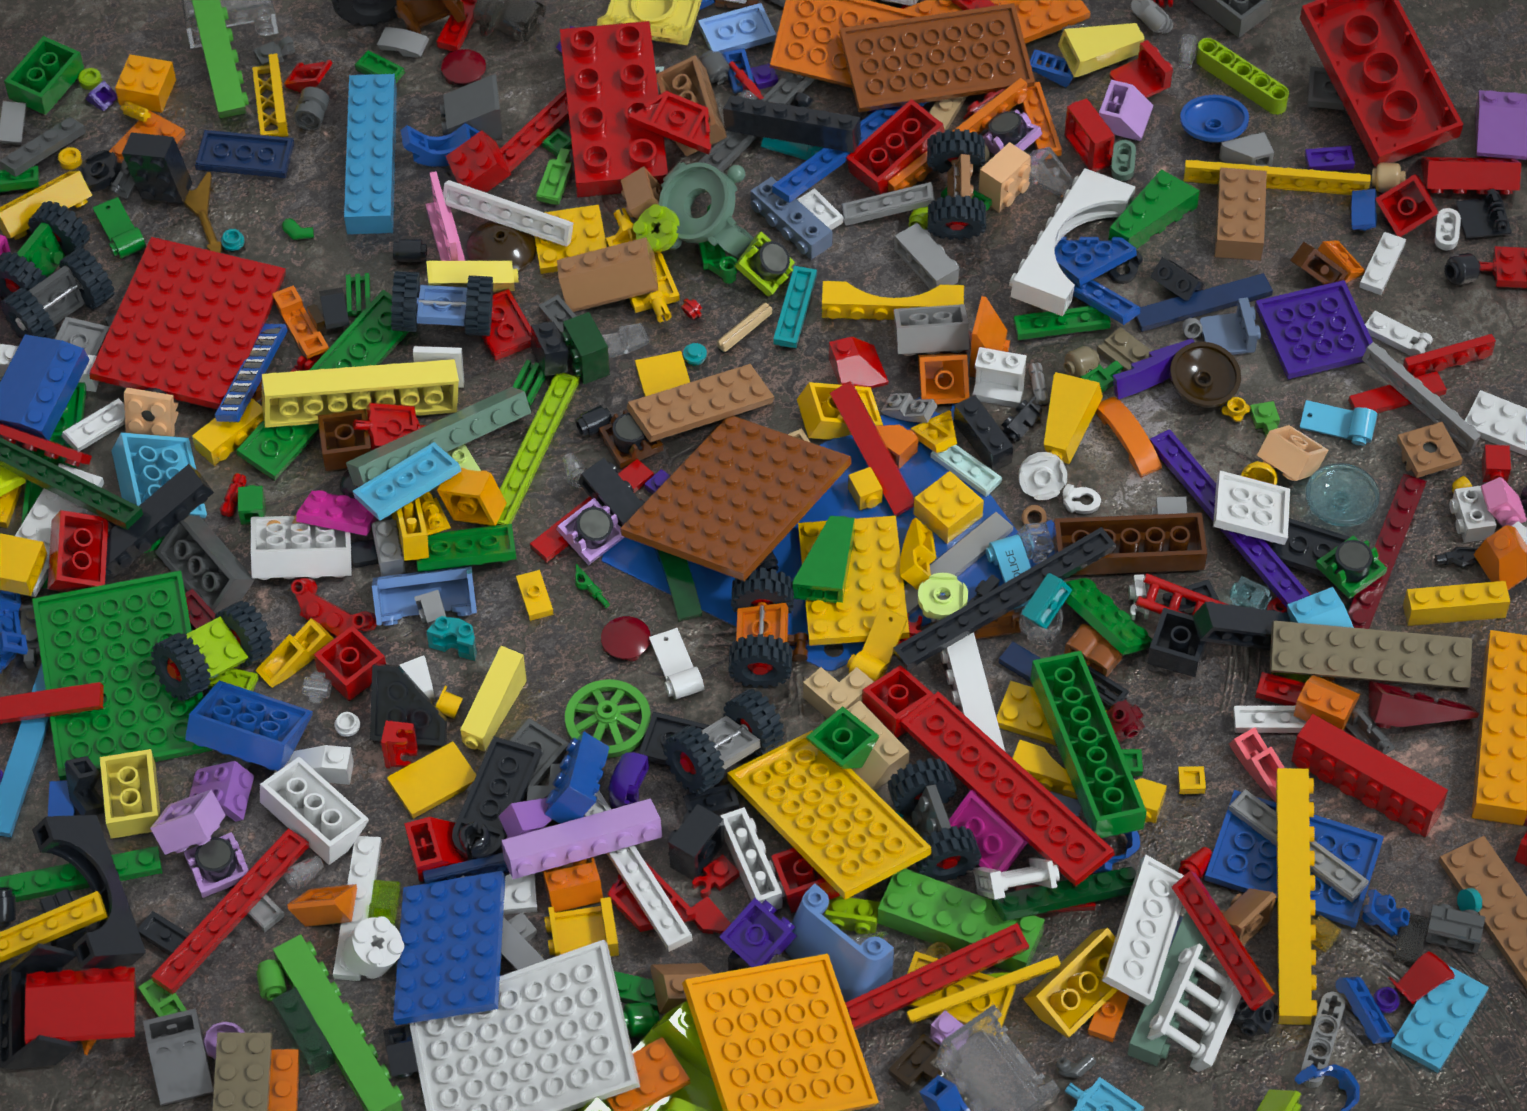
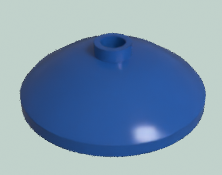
M1204 95L1194 98L1185 104L1181 110L1180 122L1183 129L1194 138L1205 142L1219 143L1232 140L1241 135L1248 127L1249 113L1246 107L1236 99L1223 95Z

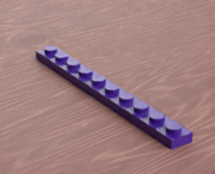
M1170 429L1150 438L1157 455L1214 521L1216 483ZM1219 528L1286 608L1287 604L1310 596L1309 592L1263 539Z

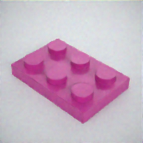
M312 490L296 513V522L365 536L371 530V524L377 520L358 500L346 495L328 494L321 490Z
M973 790L969 791L949 819L951 827L957 826L959 829L961 826H964L973 832L982 856L978 864L980 867L1005 872L1028 843Z

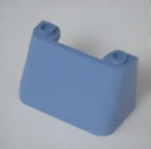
M814 884L804 894L794 916L792 924L795 928L792 931L797 937L785 949L786 953L793 960L828 954L844 1002H848L886 984L893 977L894 947L884 939L875 936L869 937L861 945H858L822 915L828 908L829 898L824 890Z

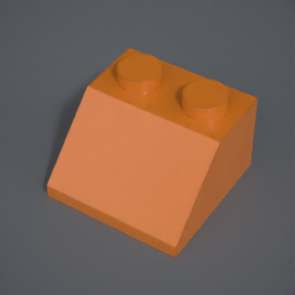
M1312 675L1306 681L1297 699L1293 716L1307 722L1311 715L1314 714L1335 727L1344 730L1360 694Z

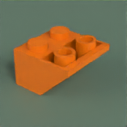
M594 857L542 871L550 906L554 907L555 913L598 903L600 898H603L601 881Z

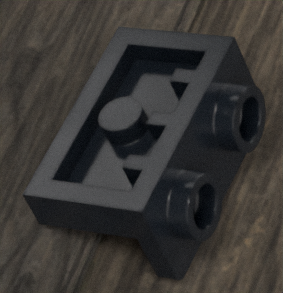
M1164 257L1160 259L1150 275L1152 279L1186 301L1190 300L1195 290H1204L1208 285L1174 261Z

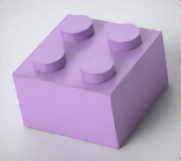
M211 789L169 804L150 829L164 854L174 851L175 853H181L191 845L197 844V846H200L210 841L211 835L220 827L219 824L226 815Z

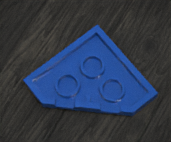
M1062 237L1054 249L1057 263L1062 272L1079 286L1137 255L1136 248L1122 237H1112V241H1099V237H1080L1079 240H1067L1066 237Z

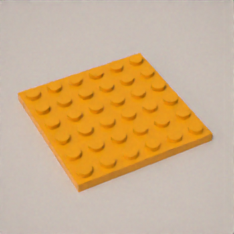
M828 954L695 977L683 981L682 986L723 1111H854L874 1107L879 1103Z

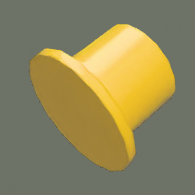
M445 685L436 707L443 715L454 719L463 698L447 692V686Z

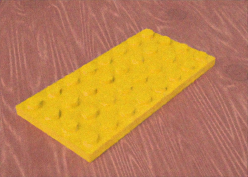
M812 730L727 773L728 781L845 900L931 855V846L851 768L842 769L806 740V737L813 732Z

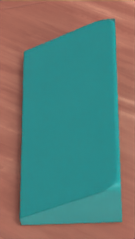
M1048 573L1022 611V615L1045 631L1072 592V589L1062 579Z

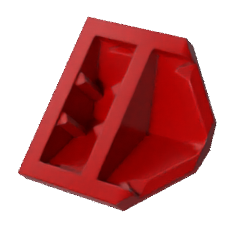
M330 59L326 62L306 65L298 63L284 82L286 88L302 92L306 87H317L333 63Z

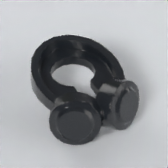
M1136 251L1137 255L1127 260L1129 262L1128 268L1130 269L1128 274L1123 275L1117 272V267L1122 266V264L1110 270V276L1116 283L1127 284L1136 277L1138 266L1143 262L1142 255L1138 251Z

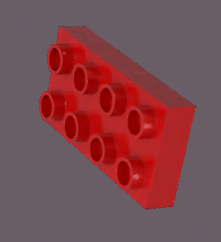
M1316 0L1302 6L1300 21L1375 168H1377L1379 163H1394L1460 137L1464 124L1399 0Z
M650 21L560 29L577 198L622 194L621 180L642 167H645L662 185L664 182L663 178L668 174L664 136L628 122L630 113H637L644 108V104L655 100L659 95Z

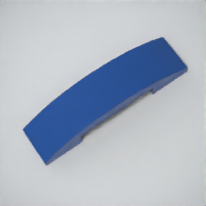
M0 590V650L27 654L26 635L21 633L19 609L21 607L20 594Z

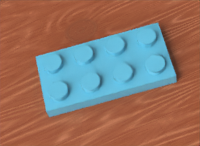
M433 442L353 490L355 499L380 521L446 480L451 479L454 475L461 472V468L457 461Z
M1451 966L1449 967L1455 975L1454 979L1440 984L1416 1002L1391 1044L1393 1049L1437 1073L1440 1072L1489 987Z

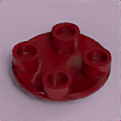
M459 49L449 53L443 59L441 70L447 83L468 84L481 80L486 70V62L484 57L474 50Z
M631 616L618 617L608 622L601 633L602 648L604 652L609 653L613 657L626 659L631 662L636 661L648 648L651 634L648 626L640 619Z

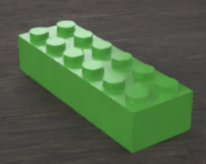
M903 869L893 874L878 907L877 916L878 924L954 952L1018 923L1029 945V949L994 965L1008 972H1014L1030 966L1043 935L1045 919L1034 915L1003 921L992 905V900L908 869Z

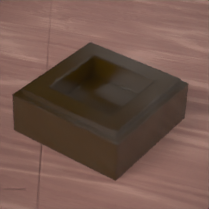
M315 304L308 306L307 309L311 321L317 331H320L322 336H325L327 330L321 312Z

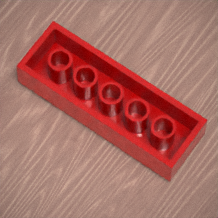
M1314 714L1311 715L1297 735L1291 762L1295 763L1298 768L1309 769V772L1316 775L1321 781L1332 784L1348 796L1355 797L1362 801L1365 806L1378 810L1385 814L1388 819L1401 823L1411 832L1426 838L1441 816L1448 789Z

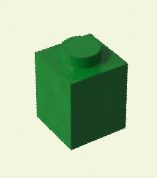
M249 485L238 487V514L241 525L251 524V517H266L263 486Z

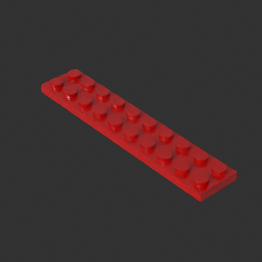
M940 692L935 693L900 720L901 727L936 759H940L941 762L945 761L952 774L970 790H973L1046 860H1050L1053 862V865H1057L1058 870L1075 886L1114 856V849Z

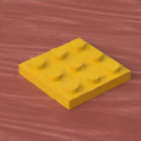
M599 205L544 212L574 223L571 243L567 247L534 236L541 274L558 272L557 260L607 247Z

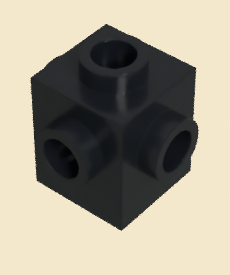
M1241 997L1232 1021L1248 1036L1268 1034L1278 1006L1268 999L1257 1010H1252L1243 997Z

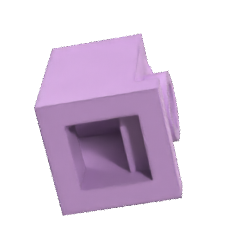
M944 1010L931 1024L929 1038L944 1048L943 1056L948 1058L964 1041L965 1026Z

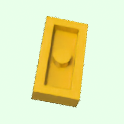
M540 570L516 576L529 620L532 621L554 615Z

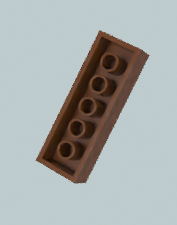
M1202 513L1054 518L1052 534L1054 554L1101 527L1116 544V550L1073 575L1205 569L1207 546Z

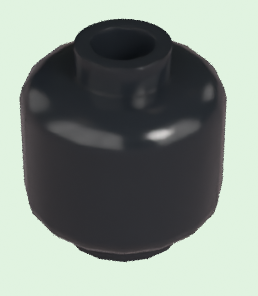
M1463 253L1451 256L1447 260L1444 273L1451 283L1462 285L1476 281L1481 267L1473 254Z

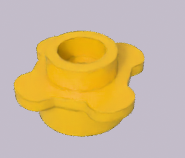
M1233 397L1228 401L1227 406L1222 408V413L1233 418L1235 422H1241L1243 416L1249 413L1251 408L1242 398Z

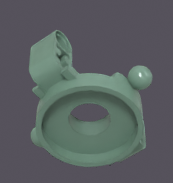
M679 162L663 178L664 182L661 185L663 189L660 194L659 205L674 211L678 216L680 226L677 225L676 233H678V238L669 249L675 250L679 248L682 240L686 243H701L709 240L713 246L718 243L728 253L740 259L753 240V237L746 230L736 225L737 222L732 218L735 208V192L737 191L735 183H740L745 178V170L742 166L732 165L726 175L707 163H691L686 165L684 162ZM709 192L712 201L709 211L703 217L693 218L691 208L694 200L700 194Z

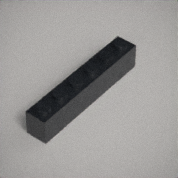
M732 95L723 107L725 131L851 153L855 152L861 141L860 117L848 114H838Z
M190 464L186 465L139 505L142 508L143 515L128 530L116 525L108 532L105 585L110 583L123 569L129 567L142 553L148 551L156 541L167 535L175 525L186 519L195 508L205 503L208 497L214 493L200 472Z

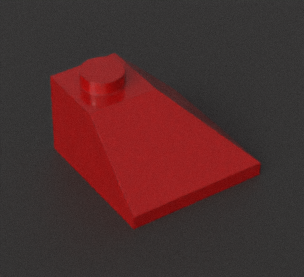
M1416 174L1375 199L1398 237L1406 235L1439 214L1431 196Z
M852 336L829 342V361L839 385H843L848 381L853 382L854 386L871 387V389L888 385V379L873 344Z

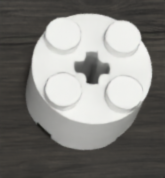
M383 916L367 918L361 921L346 938L342 956L346 966L353 973L374 979L384 975L399 959L404 950V943L399 931L390 923L388 918Z

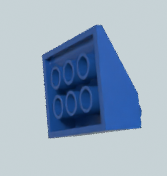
M25 334L0 382V423L50 440L90 361L84 348L62 340Z
M219 680L189 714L185 740L193 742L197 746H205L217 750L221 754H229L241 758L245 762H253L265 766L269 770L279 771L290 760L312 717L313 711Z

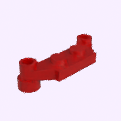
M301 578L292 582L291 590L296 595L301 608L299 615L307 620H315L325 630L339 636L352 625L361 631H372L376 628V615L374 613L362 611L352 615L316 595L317 584L313 579Z

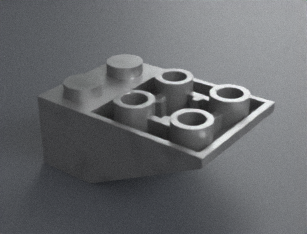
M196 1008L143 1021L160 1105H168L213 1094L214 1089Z

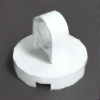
M1037 452L1028 456L1022 462L1019 469V483L1023 492L1033 496L1034 499L1049 500L1056 497L1064 487V484L1066 485L1067 470L1063 461L1057 455L1049 452Z

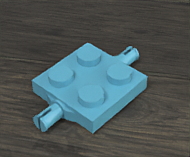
M1101 1077L1097 1079L1092 1087L1085 1091H1082L1073 1083H1070L1065 1090V1093L1078 1100L1073 1111H1144L1142 1105Z

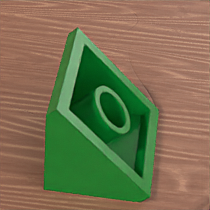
M843 706L806 737L807 741L842 769L862 768L879 739V735Z

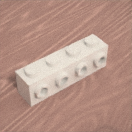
M745 807L720 815L724 819V839L751 901L756 898L762 903L766 899L776 909L782 908V897H785L781 882H777L775 878L776 872L772 861H768L765 855L766 848L764 842L757 837V828L753 818H749Z

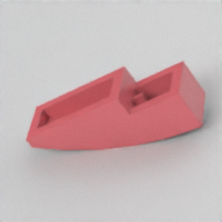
M1254 727L1233 739L1229 746L1256 783L1276 802L1277 768L1285 767L1273 748H1267Z

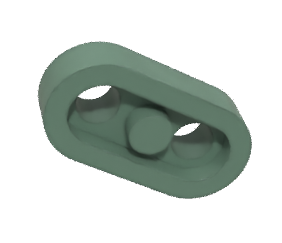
M1120 140L1114 144L1111 174L1116 180L1127 181L1134 175L1136 147L1131 141Z

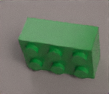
M43 36L4 80L8 98L18 103H26V107L47 115L77 80L80 72L84 70L81 53Z

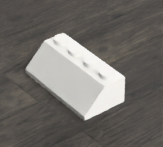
M300 757L260 784V803L285 826L309 841V847L329 865L349 851L369 821L361 811Z

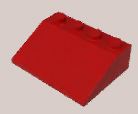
M119 966L114 969L91 968L83 971L63 970L51 973L39 971L27 974L25 988V1044L31 1042L38 1035L65 1041L135 1037L137 1005L135 967Z

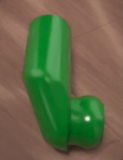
M291 218L283 221L282 229L291 239L314 238L313 227L301 228Z

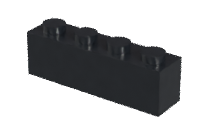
M1205 602L1192 615L1200 641L1268 650L1271 649L1272 622H1291L1286 612L1214 602Z

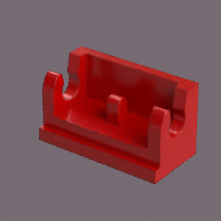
M395 721L385 722L381 740L385 768H405L411 762L402 761L401 757L403 755L417 756L418 747L414 724Z

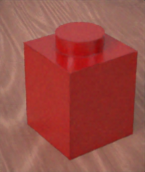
M1485 444L1481 458L1483 482H1490L1499 477L1508 482L1511 472L1510 446Z

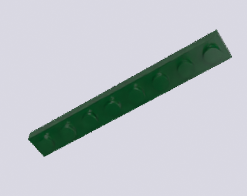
M0 437L1 467L126 530L143 515L141 507Z

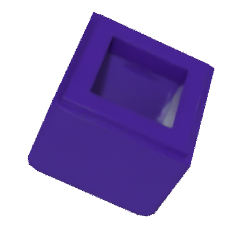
M102 81L85 99L98 109L105 111L118 98L116 92L105 81Z

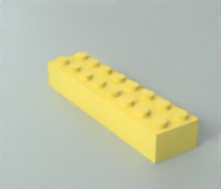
M455 359L262 374V410L265 428L317 424L318 415L366 409L369 403L415 406L416 416L457 412L459 386Z

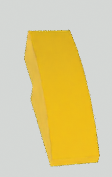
M915 517L909 526L900 557V576L918 590L920 584L924 583L931 576L930 564L937 557L932 530Z
M310 619L295 636L289 634L255 671L273 688L314 659V654L334 640V638L320 623Z

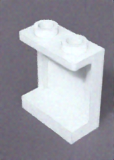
M979 347L975 363L976 381L973 396L976 395L980 402L1016 408L1021 403L1024 390L1027 356Z

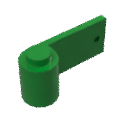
M118 197L92 207L111 242L109 243V248L114 257L118 255L122 259L146 249V243L138 227L135 228Z

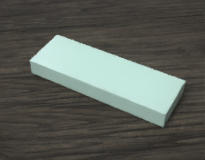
M957 445L949 447L944 452H931L932 459L985 497L1002 483L1001 476Z

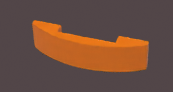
M294 285L272 293L281 317L303 355L308 359L326 352L329 346L321 332H318Z
M1114 396L1101 401L1096 414L1104 425L1108 424L1127 450L1129 461L1139 476L1144 477L1162 469V464L1151 441L1130 410Z

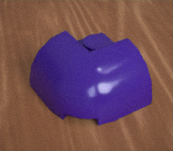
M627 752L621 756L608 786L611 809L639 802L638 790L649 770L648 756L635 752Z

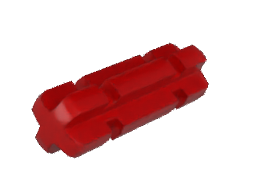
M234 474L231 480L233 483L229 485L224 497L225 502L220 507L222 516H233L234 507L238 504V487H245L247 482L246 476L243 474Z

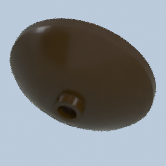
M488 221L477 227L470 235L467 242V255L469 261H512L513 269L517 268L519 273L531 264L536 255L534 235Z
M1194 342L1181 348L1174 356L1170 366V379L1177 393L1189 403L1207 408L1218 407L1230 401L1237 393L1241 384V370L1234 356L1225 348L1210 342ZM1198 380L1204 381L1205 384L1200 383Z

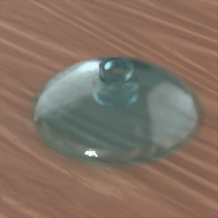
M1344 463L1326 465L1314 472L1308 480L1305 493L1309 508L1319 519L1342 527L1359 525L1370 519L1376 512L1380 500L1379 488L1372 476L1357 466Z

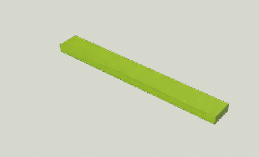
M566 373L555 374L500 487V491L507 504L496 526L512 524L579 384V377Z

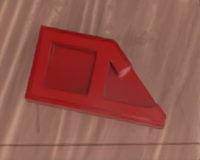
M708 896L691 907L696 913V919L692 921L702 933H723L731 924Z

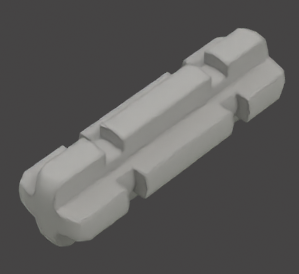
M1031 363L1029 365V374L1036 397L1035 402L1039 406L1048 404L1049 396L1046 391L1047 387L1044 374L1042 373V365L1040 363Z

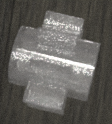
M314 671L311 677L306 676L304 678L302 694L309 697L308 702L320 704L323 698L328 699L330 697L332 681L325 678L326 673Z

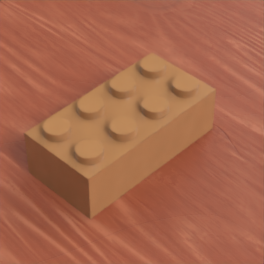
M696 55L656 74L661 94L668 91L708 108L711 145L727 138L707 70ZM675 141L686 157L698 151Z
M1220 167L1217 189L1214 257L1261 261L1264 246L1267 171Z

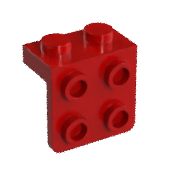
M1146 40L1140 43L1138 59L1112 70L1110 78L1134 85L1148 98L1171 87L1173 67L1170 62L1160 55L1159 50Z

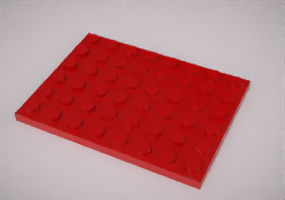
M151 237L90 370V379L139 390L157 388L169 395H173V399L218 409L241 365L250 355L274 304L272 293L279 291L286 275V268Z

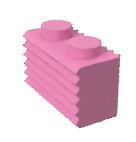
M1499 477L1481 486L1487 510L1497 519L1502 527L1505 525L1513 526L1518 521L1520 523L1526 522L1527 518L1520 501L1521 498L1503 478Z

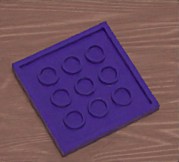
M1345 280L1257 300L1255 303V308L1287 379L1364 362L1362 360L1367 347L1373 343Z

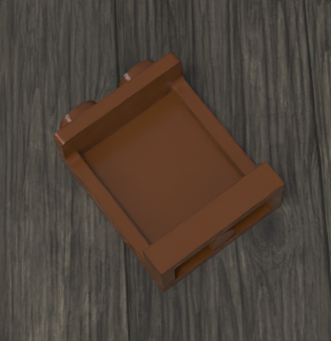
M396 0L397 6H395V11L399 19L403 18L409 31L421 34L422 26L449 15H453L457 22L466 20L464 5L461 0Z

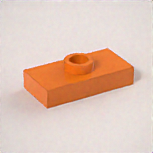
M1120 990L1111 996L1094 1013L1088 1034L1113 1043L1130 996Z

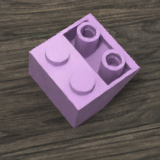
M1111 80L1099 115L1114 135L1141 141L1153 109V104L1134 85Z

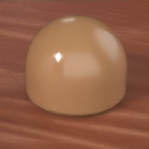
M1029 505L1023 510L1021 518L1026 527L1039 529L1045 524L1047 516L1042 507ZM1028 513H1038L1040 521L1037 524L1029 523L1027 519Z

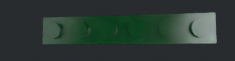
M1131 866L1090 875L1077 886L1069 880L1056 882L1057 888L1037 886L1005 893V898L992 899V905L1001 919L1007 921L1130 894L1136 871Z

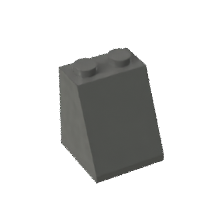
M496 75L488 76L444 94V104H440L441 118H446V121L442 122L443 135L454 132L466 123L479 131L482 130L493 140L503 139Z

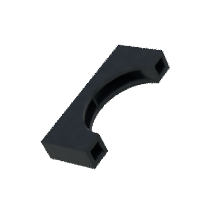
M97 815L46 816L32 829L39 851L56 855L72 864L86 879L93 893L99 892L107 914V918L97 922L95 931L87 932L73 945L80 968L133 965L146 954V950Z

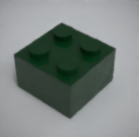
M587 312L563 321L564 331L561 332V336L568 349V359L572 362L571 366L574 375L580 377L583 384L610 375L608 346L591 314Z

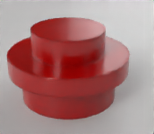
M686 298L683 301L684 304L681 306V309L691 320L702 316L700 312L702 307L695 299L690 301Z

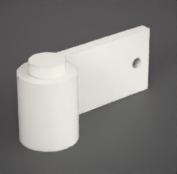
M678 628L649 637L667 681L664 682V686L669 697L673 696L677 700L704 690L701 674L697 667H693Z

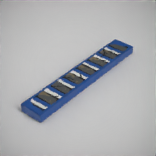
M264 324L250 355L241 365L215 413L217 421H240L262 380V374H265L288 331L286 324Z

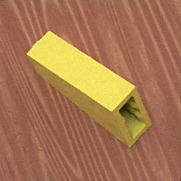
M1137 23L1064 29L1058 46L1073 76L1079 77L1138 55L1140 43L1144 42V35Z
M426 261L428 284L431 286L467 288L469 275L493 277V293H498L506 289L515 291L514 283L519 282L518 269H513L512 261Z
M503 646L499 648L460 729L462 743L468 748L479 749L485 752L527 681L523 654Z

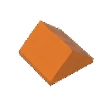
M357 885L309 889L287 904L288 910L305 927L352 922Z

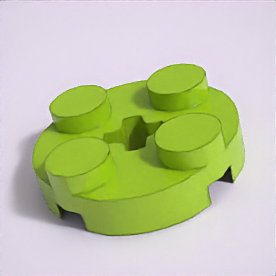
M653 204L634 223L633 231L636 233L637 240L647 238L653 252H663L672 247L678 238V233L676 232L677 225L680 226L679 219L671 209ZM661 224L659 226L660 232H654V228L656 227V225Z

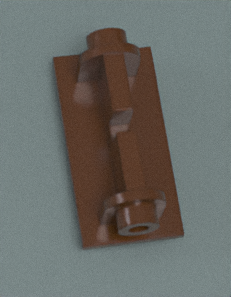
M1011 610L974 632L975 639L1021 633L1019 611Z

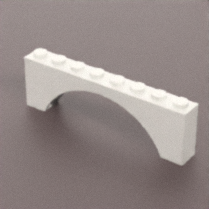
M1084 168L1081 175L1075 177L1072 189H1067L1063 203H1058L1054 217H1049L1045 231H1040L1036 245H1031L1027 259H1022L1018 273H1013L1009 286L1012 287L1010 297L1063 316L1072 302L1075 285L1064 275L1057 263L1054 252L1056 245L1063 236L1081 224L1096 219L1119 217L1133 202L1136 187Z

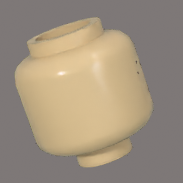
M1379 163L1377 168H1373L1372 187H1376V190L1380 193H1385L1406 180V171H1401V166L1398 163Z

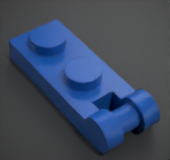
M1358 976L1342 977L1336 981L1337 991L1345 994L1352 1006L1353 1013L1359 1018L1365 1029L1366 1036L1373 1044L1389 1042L1396 1037L1362 978Z

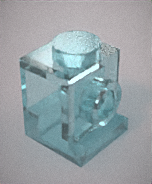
M1241 576L1238 583H1234L1230 590L1231 601L1234 605L1241 607H1254L1265 610L1272 598L1267 587Z

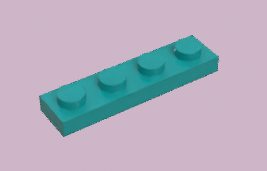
M794 266L773 338L774 345L797 348L817 277L816 269Z

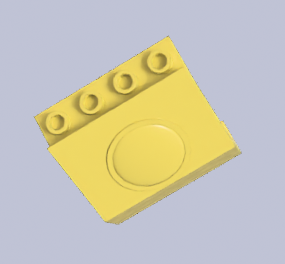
M611 0L607 13L597 19V26L650 21L653 41L688 46L702 0Z

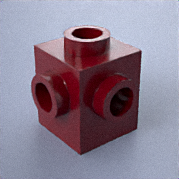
M1126 699L1113 704L1110 710L1106 712L1119 743L1137 736L1140 730L1145 728L1141 720L1144 717L1142 711L1136 704L1132 706Z

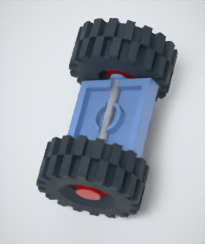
M395 271L391 306L392 331L416 332L417 325L420 323L465 326L466 335L490 336L493 277L469 275L467 288L420 285L419 272Z

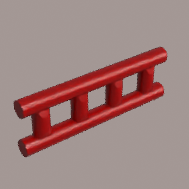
M1148 573L1143 578V583L1150 585L1146 598L1138 596L1135 602L1136 606L1160 615L1163 608L1180 612L1178 609L1182 597L1196 602L1193 614L1205 602L1226 604ZM1159 589L1173 594L1169 607L1155 602Z

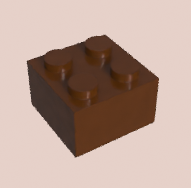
M366 409L318 415L325 471L346 469V462L372 451L368 431L353 429L355 419L368 420Z

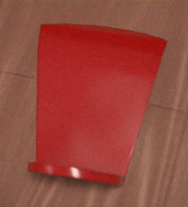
M1428 951L1417 959L1398 983L1392 977L1388 979L1413 1004L1440 984L1454 979L1455 975L1443 960Z

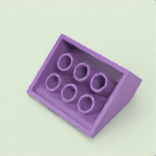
M1479 90L1475 108L1476 156L1527 160V94Z

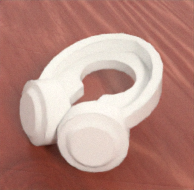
M1072 484L1065 486L1063 490V504L1069 512L1090 514L1097 511L1100 507L1101 498L1095 490L1087 487L1074 488ZM1083 495H1089L1093 498V502L1090 505H1084L1080 501H1072L1073 498H1080Z

